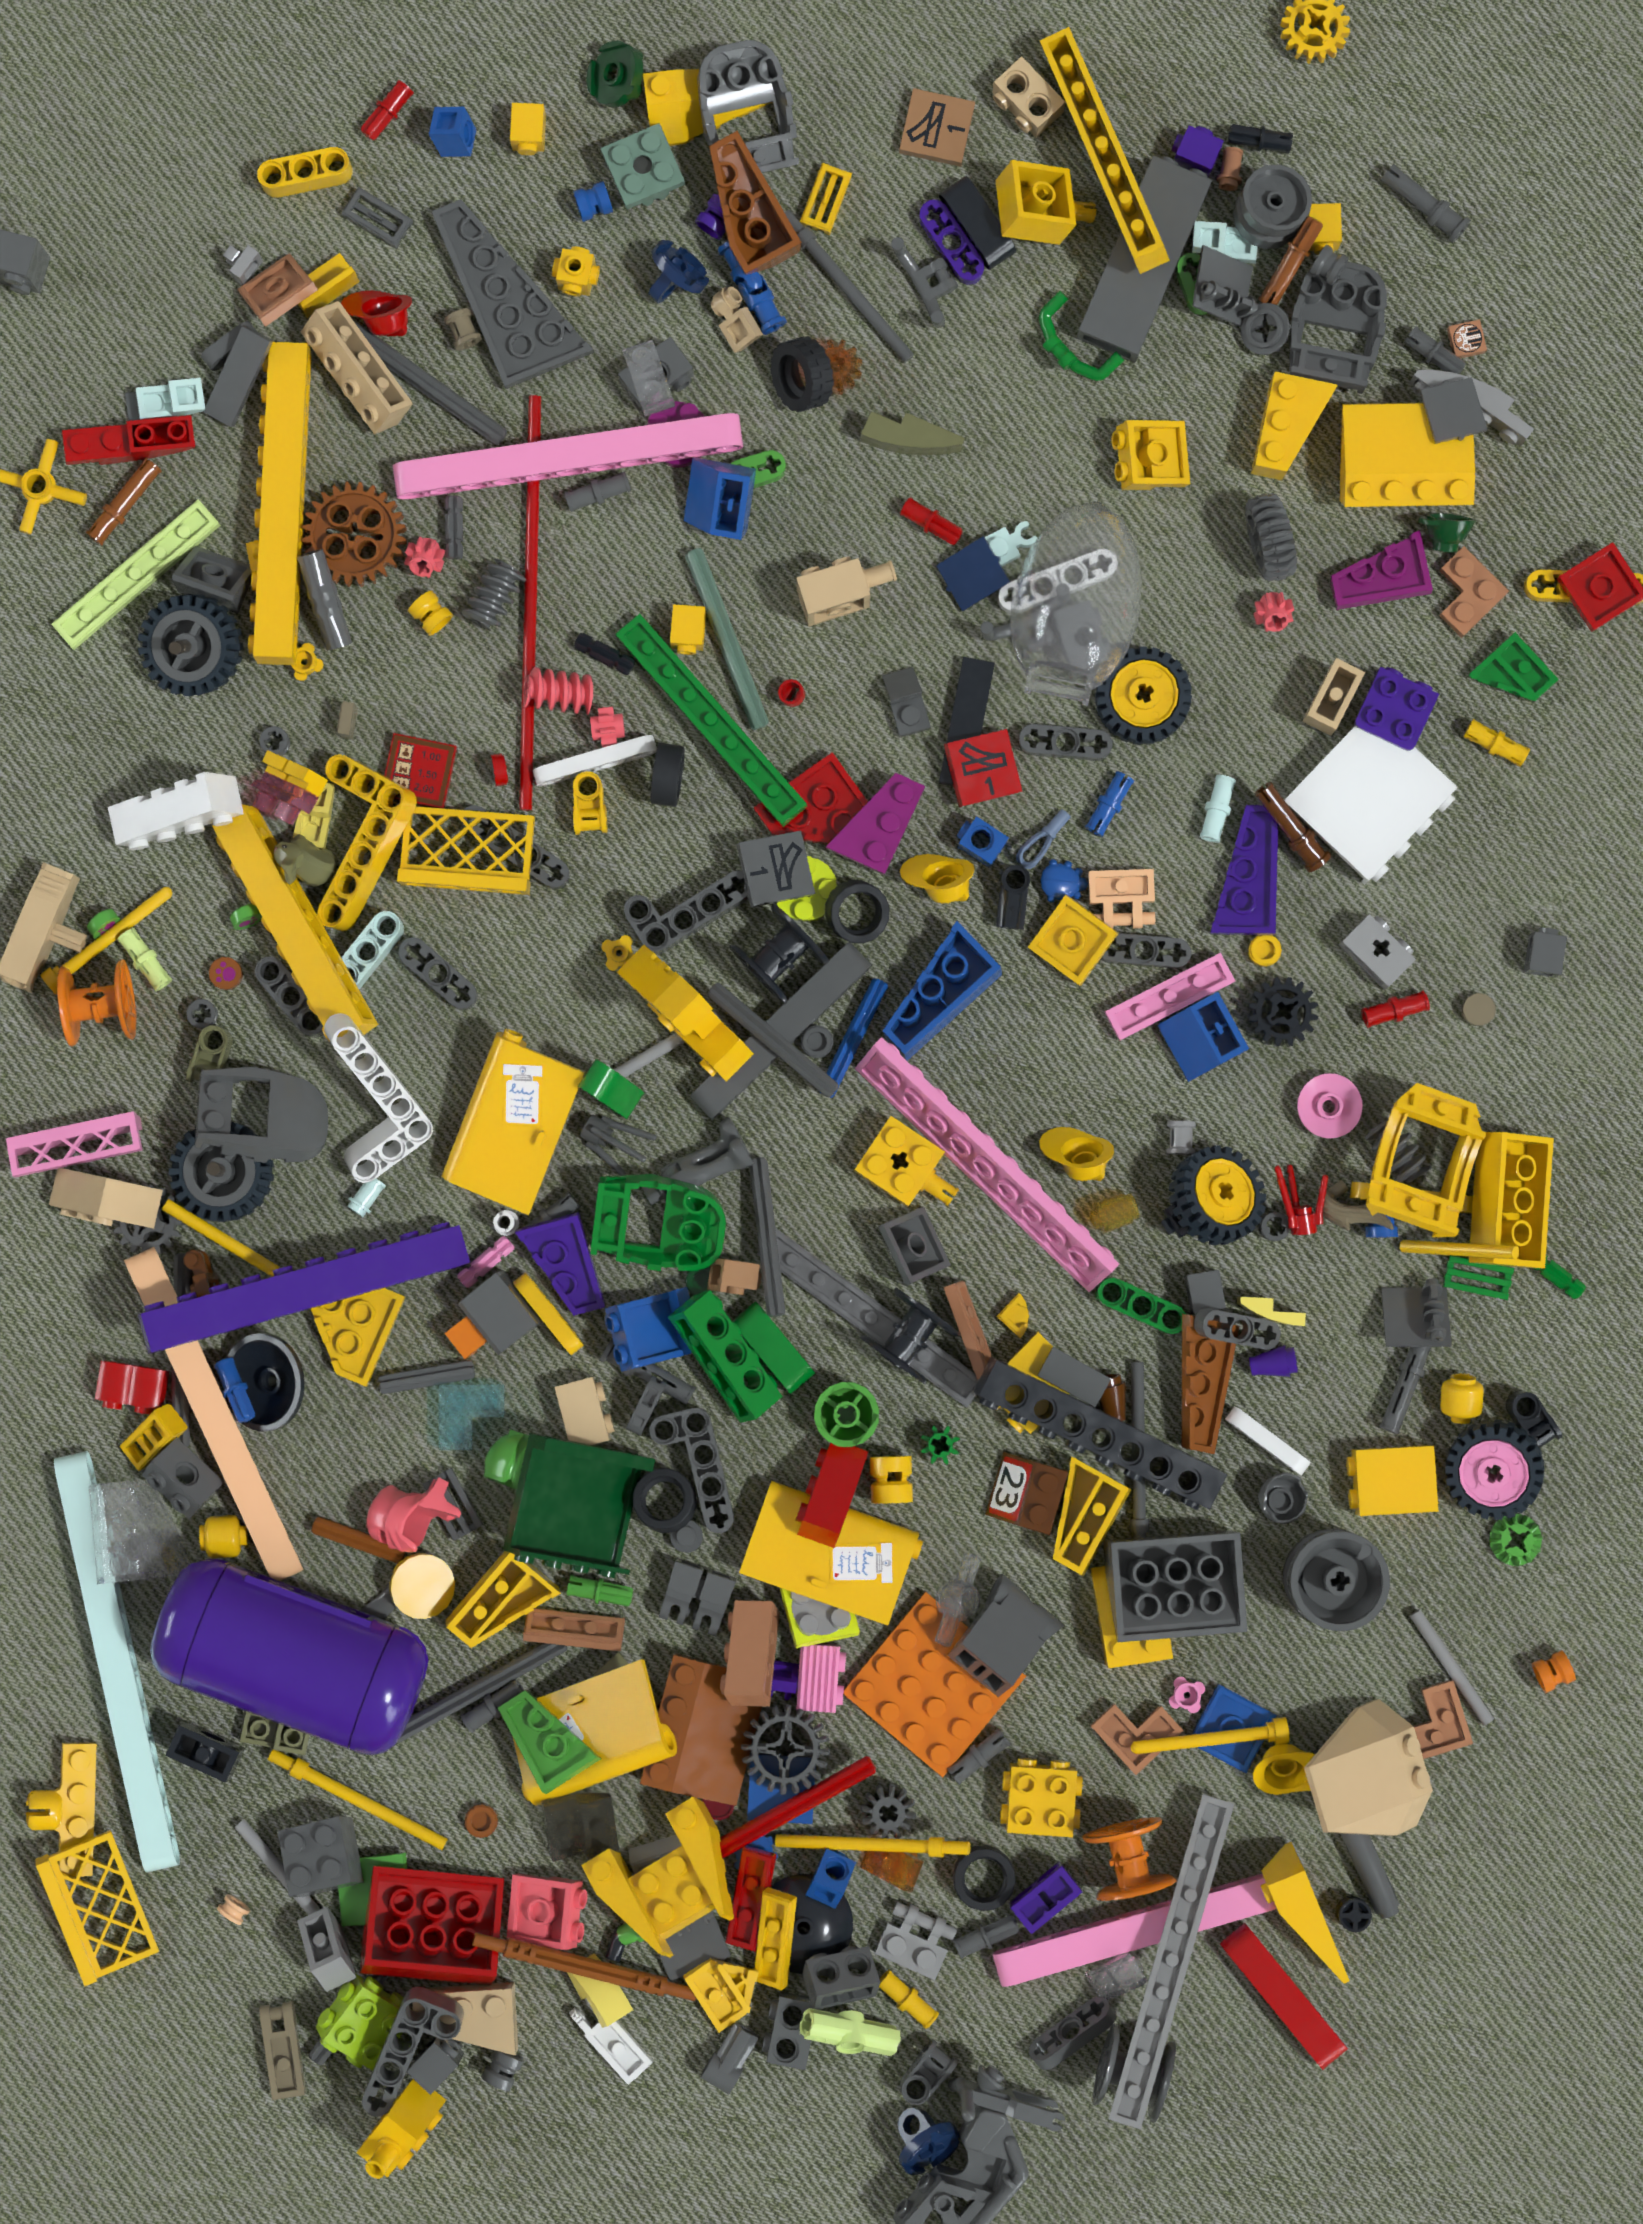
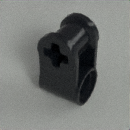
M1515 1391L1508 1396L1506 1400L1508 1414L1517 1428L1520 1429L1522 1427L1527 1431L1529 1437L1533 1436L1538 1447H1542L1554 1438L1559 1440L1563 1437L1558 1425L1535 1394L1526 1391ZM1526 1397L1530 1402V1409L1526 1414L1520 1415L1517 1411V1403L1521 1398Z

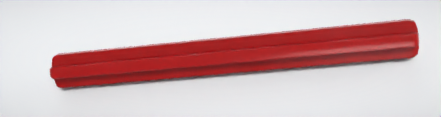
M865 1756L720 1837L721 1842L719 1843L722 1859L875 1774V1764L869 1756Z

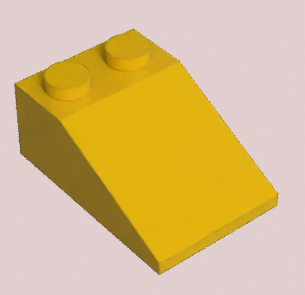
M1105 1566L1090 1568L1106 1667L1115 1668L1173 1659L1170 1638L1117 1642Z

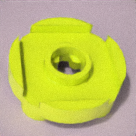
M807 856L815 894L810 897L776 903L790 918L797 921H815L824 917L825 903L830 892L837 887L836 877L830 867L823 861L811 856Z

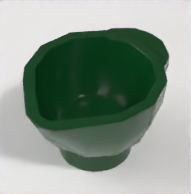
M1428 513L1426 516H1420L1418 520L1419 523L1426 524L1428 535L1433 540L1432 549L1442 552H1458L1459 543L1466 539L1477 521L1473 518L1449 513Z

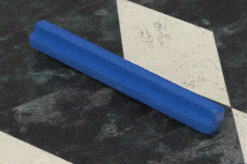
M873 978L826 1072L839 1086L888 988V984L880 979ZM836 1090V1091L834 1092V1094H833L831 1097H829V1098H833V1097L835 1096L837 1090Z

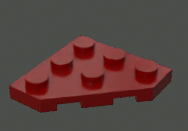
M832 752L789 782L793 789L807 803V807L784 827L779 824L762 803H759L753 809L772 836L801 831L803 841L828 845L868 801Z

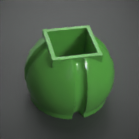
M510 1429L508 1434L499 1438L486 1455L483 1477L517 1490L529 1435Z

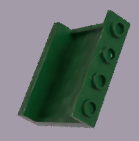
M529 1433L503 1550L515 1554L514 1560L533 1564L536 1558L542 1560V1565L561 1569L562 1563L570 1564L569 1570L588 1574L589 1568L597 1569V1575L615 1578L616 1573L629 1575L630 1570L620 1567V1561L633 1508V1492L639 1481L641 1470L653 1472L655 1459L635 1453Z

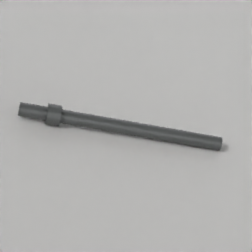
M790 210L784 212L802 242L801 248H806L903 362L909 361L914 356V353L815 240L817 236L809 227L805 228Z
M1131 1362L1132 1426L1145 1432L1144 1362ZM1132 1442V1454H1133V1453H1134V1450H1135V1446H1134V1443ZM1143 1477L1141 1482L1132 1479L1133 1519H1129L1130 1533H1133V1538L1146 1537V1533H1149V1519H1146L1145 1478Z

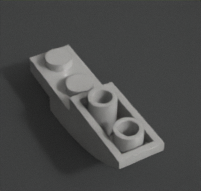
M1417 370L1409 384L1414 386V392L1421 397V389L1441 385L1445 380L1454 382L1470 377L1439 370ZM1472 378L1486 425H1491L1500 432V437L1506 442L1522 446L1534 428L1508 410L1515 399L1485 382Z

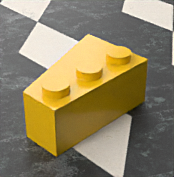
M504 1551L445 1620L446 1628L470 1648H473L507 1627L514 1620L530 1613L534 1608L550 1598L553 1599L561 1594L559 1586L534 1565L514 1560L515 1554Z

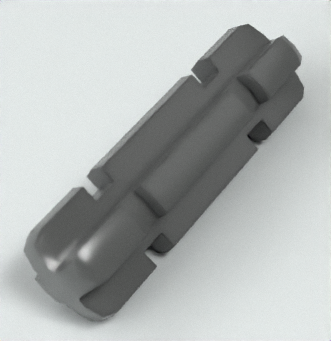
M447 496L445 498V509L447 511L445 514V540L448 544H445V555L447 559L457 560L463 558V546L461 544L463 541V516L460 513L463 511V500L460 496Z

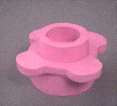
M1177 1677L1173 1682L1175 1687L1174 1693L1169 1698L1170 1706L1174 1709L1182 1707L1188 1709L1190 1713H1197L1201 1708L1199 1704L1201 1694L1205 1692L1204 1684L1200 1681L1192 1683L1186 1681L1184 1677ZM1185 1692L1190 1693L1189 1698L1184 1697Z

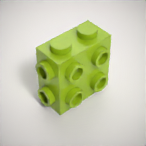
M356 1974L355 1979L341 1986L337 1998L330 2008H326L320 2014L315 2027L321 2037L320 2043L326 2049L333 2053L339 2050L346 2055V2059L355 2067L361 2069L364 2065L373 2071L404 1997L396 1992L390 1995L383 1990L384 1987L374 1978L368 1976L364 1979ZM399 2032L396 2034L398 2039L400 2038L403 2032Z

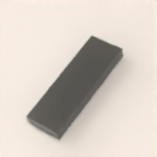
M247 325L241 327L205 406L204 413L229 427L235 426L273 340Z

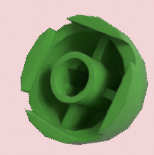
M840 1382L829 1386L820 1394L815 1405L814 1420L818 1432L828 1442L839 1447H853L864 1443L873 1435L879 1423V1408L875 1397L867 1388L855 1382Z

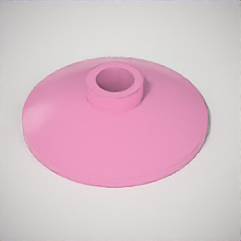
M1322 1074L1312 1078L1302 1088L1297 1101V1111L1302 1124L1308 1131L1322 1138L1331 1139L1346 1135L1354 1129L1362 1115L1363 1104L1359 1090L1349 1079L1338 1074ZM1325 1101L1333 1103L1334 1110L1331 1113L1323 1110L1322 1106Z

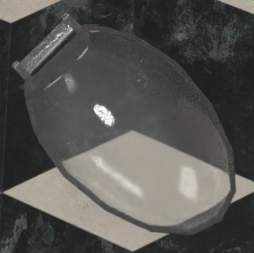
M1099 501L1065 509L1045 526L1025 555L1012 593L1010 631L1017 661L1027 676L1024 690L1026 694H1031L1032 691L1080 701L1082 705L1088 706L1091 690L1103 684V681L1108 679L1128 652L1140 613L1142 575L1136 543L1124 520ZM1034 676L1085 686V689L1034 679Z

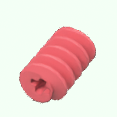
M534 667L530 675L526 677L523 706L527 707L530 700L534 699L536 709H540L543 701H547L549 711H552L556 702H559L562 712L566 711L569 704H573L574 714H578L581 706H585L586 713L589 715L593 700L592 678L590 674H585L580 681L579 675L573 672L567 680L565 671H559L554 678L552 669H546L542 676L539 667Z

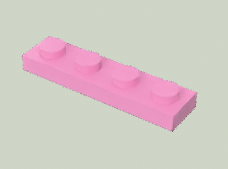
M1220 952L1104 1013L1118 1040L1121 1041L1234 983L1235 979Z

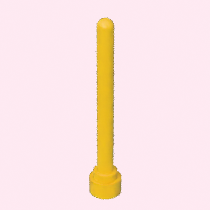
M169 887L161 888L81 950V953L76 954L62 966L68 968L71 974L76 972L116 941L125 931L134 927L170 899L173 894L172 889ZM58 965L53 969L49 967L40 974L41 978L55 995H57Z
M1286 1717L1272 1718L1271 1722H1266V1726L1134 1741L1131 1744V1751L1134 1754H1144L1267 1739L1268 1742H1274L1275 1745L1287 1744L1290 1740L1289 1728Z

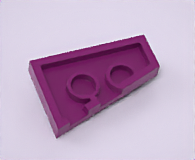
M1420 530L1412 533L1409 538L1397 544L1393 543L1385 547L1382 552L1368 559L1364 558L1333 574L1330 578L1336 610L1431 594L1433 588Z
M895 773L826 846V849L885 875L925 786Z

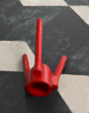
M1287 1165L1291 1200L1281 1167L1275 1166L1274 1170L1288 1217V1228H1291V1234L1308 1235L1316 1233L1317 1225L1323 1224V1207L1328 1176H1322L1316 1211L1314 1212L1312 1211V1206L1300 1205L1293 1166Z

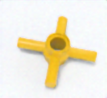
M46 439L38 469H31L24 475L0 469V482L21 488L24 497L28 500L19 531L22 533L32 534L40 504H48L54 498L81 506L86 504V493L58 486L54 477L50 474L59 442ZM39 480L46 481L45 489L42 492L32 493V487L35 482Z

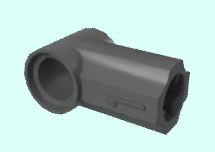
M734 2022L717 2053L714 2052L710 2057L700 2078L729 2095L743 2071L742 2066L756 2045L759 2036L746 2026Z

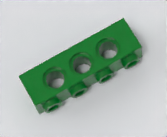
M711 1290L693 1295L668 1316L740 1423L756 1420L783 1397L777 1389L776 1381L766 1373L759 1362L757 1353L747 1345L741 1336L740 1328L730 1320L723 1309L721 1300ZM707 1322H708V1323L710 1324V1326H711V1329H712L711 1334L709 1333V1331H708V1329H707ZM726 1349H727V1351L729 1352L730 1360H728V1359L726 1358V1355H725V1350H726ZM744 1376L748 1381L747 1387L745 1386L743 1381Z

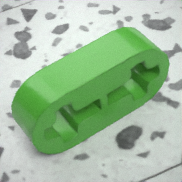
M1187 253L1179 259L1176 275L1190 311L1194 314L1204 315L1207 312L1192 306L1196 281H1193L1190 272L1184 273L1183 271L1186 268L1187 262H1190L1192 266H1199L1200 255Z
M774 450L754 454L731 463L756 468L754 488L780 480L786 471L783 455ZM772 459L774 463H780L776 467V473L771 474L769 469L758 471V469L767 466L766 460Z

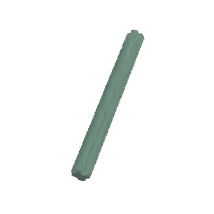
M701 548L690 550L685 555L686 561L750 727L753 730L761 729L769 723V720L707 559Z

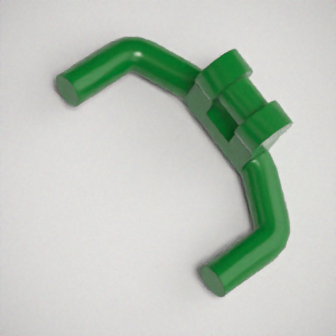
M1060 290L1043 306L1039 313V324L1046 341L1042 347L1048 354L1052 353L1059 360L1057 363L1063 370L1071 369L1073 372L1090 380L1102 381L1125 360L1115 351L1099 368H1095L1080 361L1057 336L1051 319L1069 300Z

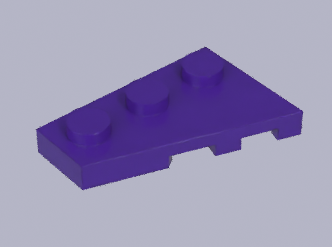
M579 1213L515 1230L520 1241H523L532 1254V1258L545 1272L551 1281V1285L573 1316L605 1307V1300Z

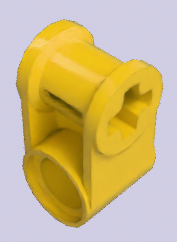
M581 772L573 781V822L575 835H580L581 831L595 830L608 833L607 811L602 781L593 772ZM586 779H592L597 783L595 793L589 796L583 795L579 790L580 784Z

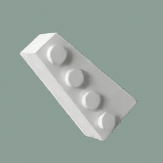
M202 772L196 775L195 780L188 781V779H183L175 782V787L158 788L150 791V799L148 796H137L108 807L115 844L129 846V850H140L149 847L148 842L153 840L168 842L175 840L177 833L185 831V834H195L204 831V826L213 823L214 826H222L232 823V817L244 814L236 776Z

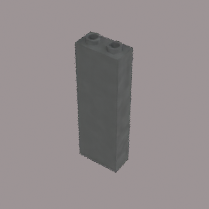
M1160 156V158L1152 157L1139 189L1170 261L1140 274L1124 236L1120 232L1076 338L1112 354L1117 351L1124 359L1134 363L1137 361L1212 182L1204 172L1194 168L1187 170L1177 166L1178 163L1175 160L1166 156Z

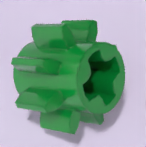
M933 1425V1434L930 1437L926 1435L921 1436L923 1440L927 1441L928 1447L920 1451L921 1453L930 1451L932 1454L930 1463L932 1464L939 1457L947 1465V1455L950 1452L954 1455L959 1454L953 1448V1443L957 1442L960 1438H950L948 1436L949 1426L942 1433L938 1432L937 1428ZM941 1436H945V1443L949 1445L948 1450H941L939 1454L934 1453L935 1447L931 1444L932 1440H939Z

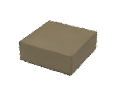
M343 701L341 703L337 733L341 738L353 740L358 708L351 702Z

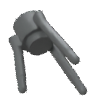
M592 1115L583 1127L580 1137L587 1141L586 1147L595 1151L620 1176L626 1175V1172L599 1145L605 1147L607 1143H610L641 1162L646 1161L644 1155L612 1137L614 1130L610 1129V1127L653 1141L657 1139L655 1134L613 1121L605 1115L601 1119Z

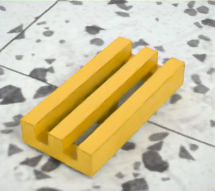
M825 163L821 164L800 220L803 226L806 227L807 225L812 227L813 230L824 231V234L827 235L831 234L852 178V173ZM826 172L832 175L816 218H809ZM838 177H841L843 180L827 223H823L822 219Z

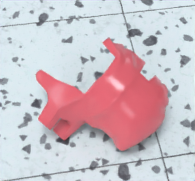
M440 1477L436 1480L433 1479L425 1493H406L393 1485L385 1487L372 1501L367 1513L366 1527L369 1535L374 1540L387 1544L390 1549H397L400 1552L406 1551L408 1553L416 1552L433 1518L438 1516L448 1522L461 1516L459 1508L447 1502L444 1497L449 1482Z

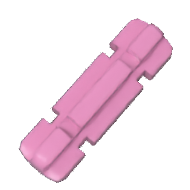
M502 1236L494 1243L495 1246L493 1248L489 1247L470 1263L471 1267L464 1268L457 1275L465 1287L469 1288L478 1281L477 1278L479 1276L483 1277L501 1261L503 1255L506 1257L514 1250V1245L507 1237Z

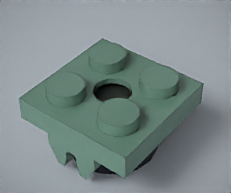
M660 123L600 148L626 210L641 203L649 206L653 203V200L657 198L663 200L669 195L670 191L685 185V180Z

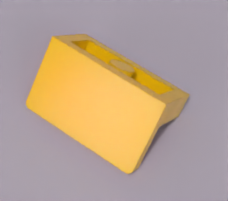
M340 253L308 274L318 290L300 302L298 306L305 316L309 318L316 309L326 306L360 282L354 269L348 265Z

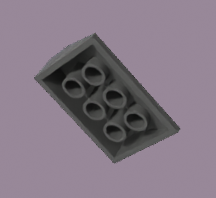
M1226 1530L1103 1540L1105 1573L1117 1642L1247 1632L1240 1532Z

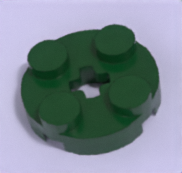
M619 40L605 43L598 50L601 54L597 60H591L588 66L586 83L589 93L595 96L597 102L611 108H616L626 104L630 99L635 100L640 96L642 92L643 54L640 50ZM617 68H618L617 76H616V78L613 80V79H612V74H615L616 71H617Z

